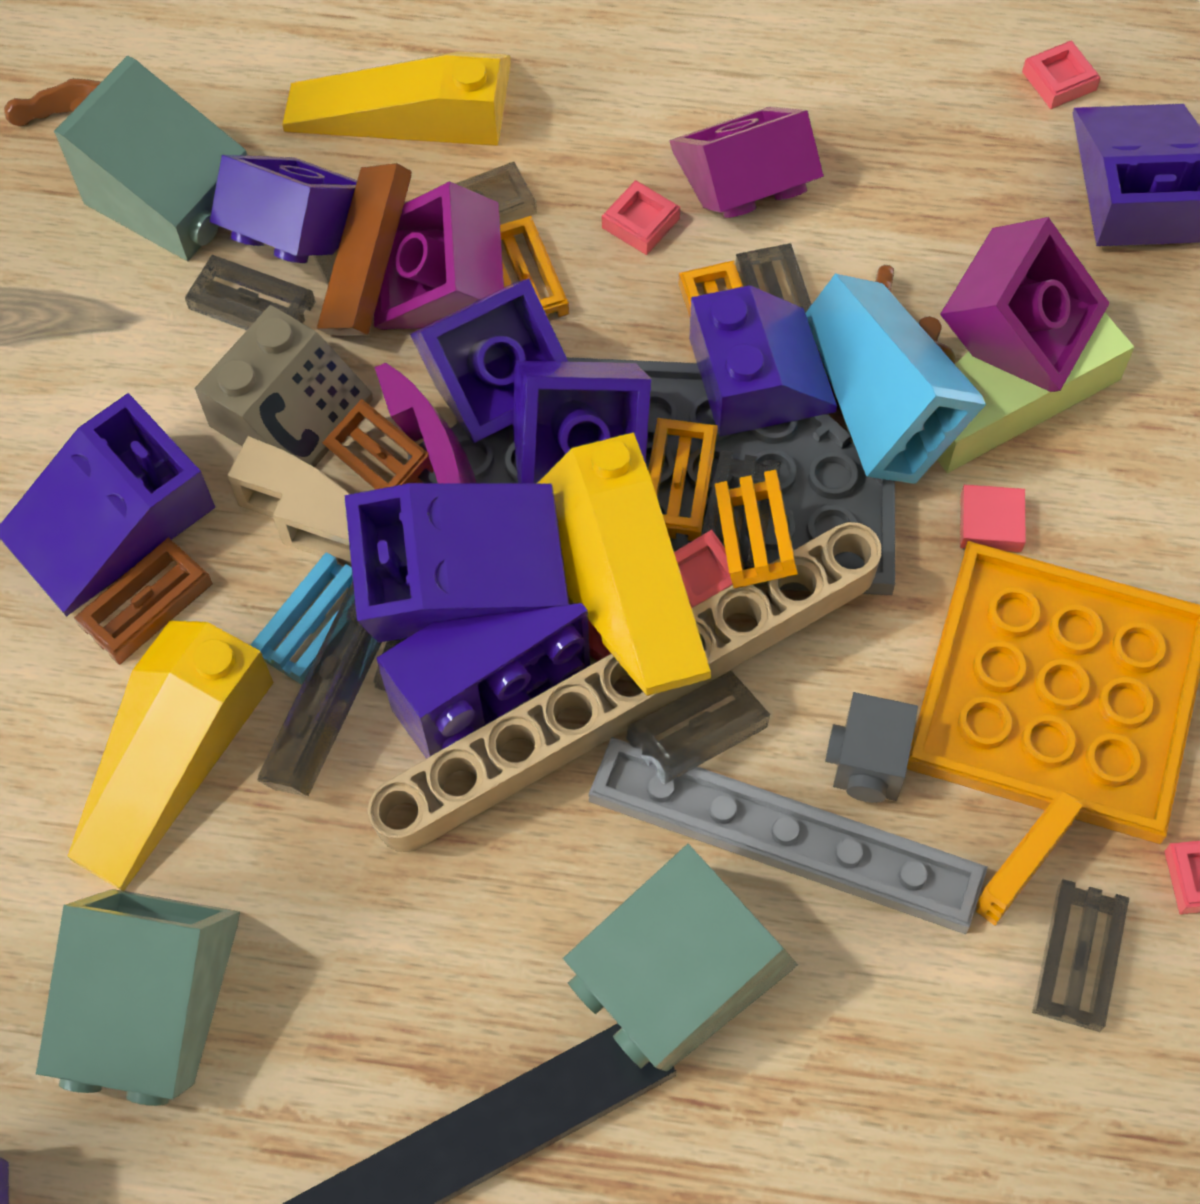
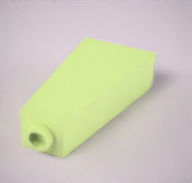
M1104 312L1061 391L1049 392L973 357L968 351L955 365L980 392L986 405L937 461L949 473L1120 381L1134 350V345Z

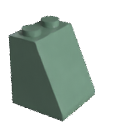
M128 55L54 131L85 205L186 261H189L201 246L211 242L218 231L219 226L210 222L221 156H247L246 149L136 59Z
M689 843L563 957V960L576 974L568 982L574 993L594 1014H597L604 1007L620 1025L621 1029L613 1037L624 1052L640 1068H643L650 1061L654 1067L666 1072L798 966L794 959Z
M116 889L104 891L63 905L36 1074L60 1079L59 1087L72 1092L95 1093L101 1091L102 1087L127 1091V1100L150 1106L168 1104L169 1099L173 1100L193 1086L238 927L240 911Z

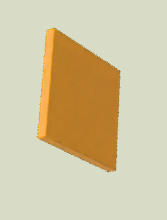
M968 541L913 733L907 770L1042 810L1048 807L1058 792L1062 794L1065 791L1083 804L1082 809L1075 818L1076 820L1161 844L1167 835L1200 679V605Z

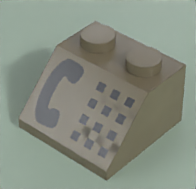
M272 305L268 306L195 387L209 427L242 447L249 436L280 448L313 467L329 451L322 442L361 399L368 404L373 400V394L370 389L318 332Z

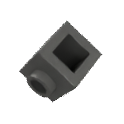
M853 692L845 726L833 724L825 762L837 765L833 787L844 789L852 798L864 802L879 803L885 799L897 801L906 776L918 705Z

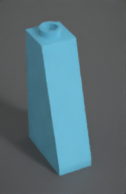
M835 273L807 310L806 316L866 477L916 484L984 408L986 403L980 392L883 283Z

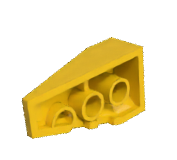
M453 52L292 82L282 123L283 131L498 146L511 57L504 54Z
M634 432L572 448L538 482L551 483L554 489L569 603H582L588 610V620L602 635V643L646 696L711 679V670L657 495Z
M169 621L131 672L68 853V858L117 889L125 891L273 685V679L260 650L209 622Z

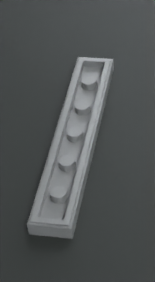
M613 737L610 739L588 794L590 803L966 934L970 927L988 868L979 863Z

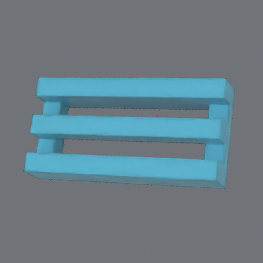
M327 552L322 556L250 644L261 651L266 663L304 686L357 619L352 567L347 564L344 567L339 565L336 557ZM333 578L332 582L327 586V588L323 591V593L314 602V604L310 607V609L306 612V614L302 617V619L297 623V625L293 628V630L289 633V635L285 638V640L280 644V646L275 651L274 649L278 646V644L282 641V639L286 636L290 629L295 625V623L299 620L303 613L308 609V607L312 604V602L316 599L320 592ZM347 588L353 591L299 660L296 663L290 661L307 637L313 634L324 621L325 615Z

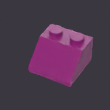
M768 106L669 140L672 152L702 207L720 213L723 212L725 218L752 212L757 208L756 200L773 194L775 200H783L801 195L808 191L806 183L824 177L808 110Z
M449 181L404 204L374 313L375 328L381 330L423 328L504 288L499 203Z
M1045 217L992 228L940 315L973 357L1049 392L1061 391L1110 303L1050 218Z

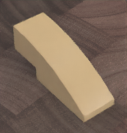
M248 436L227 475L238 506L273 517L284 545L320 557L327 552L336 557L338 563L347 564L352 567L344 495H349V493L308 463L280 448Z

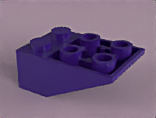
M1184 103L1074 107L1073 119L1096 246L1200 243V126Z
M127 393L77 428L1 522L0 540L67 617L127 573L165 539L169 537L172 540L216 507L201 470L140 404Z
M408 483L344 495L357 621L378 643L408 638L432 622L569 605L554 489L551 483Z
M582 603L432 622L376 658L392 712L427 759L589 667L591 664L588 610Z

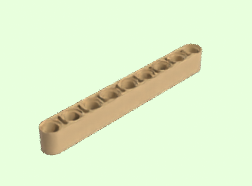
M847 522L838 525L793 550L797 575L735 589L732 585L691 608L711 670V679L649 696L642 692L634 697H625L618 694L613 689V685L619 678L629 674L615 657L610 654L384 782L373 792L368 803V816L371 825L387 847L395 851L411 852L420 849L611 739V737H615L857 598L870 588L875 578L881 558V543L877 534L861 523ZM842 552H852L857 554L864 561L865 565L858 569H847L840 566L834 556ZM779 558L772 563L780 562L781 560ZM797 582L805 585L810 590L811 596L801 601H795L786 598L779 588L784 584ZM745 613L751 616L758 626L748 632H736L730 629L724 620L732 614ZM570 707H581L592 715L585 726L576 730L566 729L560 726L556 720L562 711ZM516 738L526 739L535 746L532 754L526 760L518 763L508 762L500 756L503 746ZM469 771L477 776L473 789L467 794L451 796L443 791L446 779L454 772ZM411 803L418 807V815L409 827L397 830L386 826V817L396 805Z

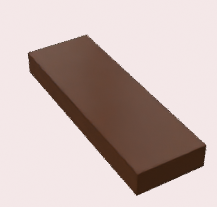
M393 163L361 167L316 328L328 335H368L411 180L412 171L402 165Z

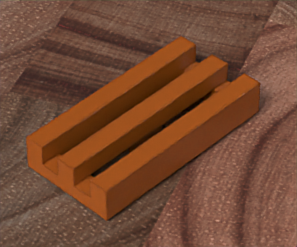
M363 399L354 406L322 442L323 445L375 490L408 483H424L418 478L425 468L431 473L434 472L428 452ZM364 418L408 453L411 456L409 461L405 465L400 463L358 428V424ZM350 436L393 472L395 476L387 483L341 443Z
M168 537L78 613L74 619L78 626L86 634L91 635L95 643L103 650L105 649L110 657L120 665L213 583L209 574ZM173 561L177 563L151 587L146 586L131 599V604L104 627L100 625L101 622Z

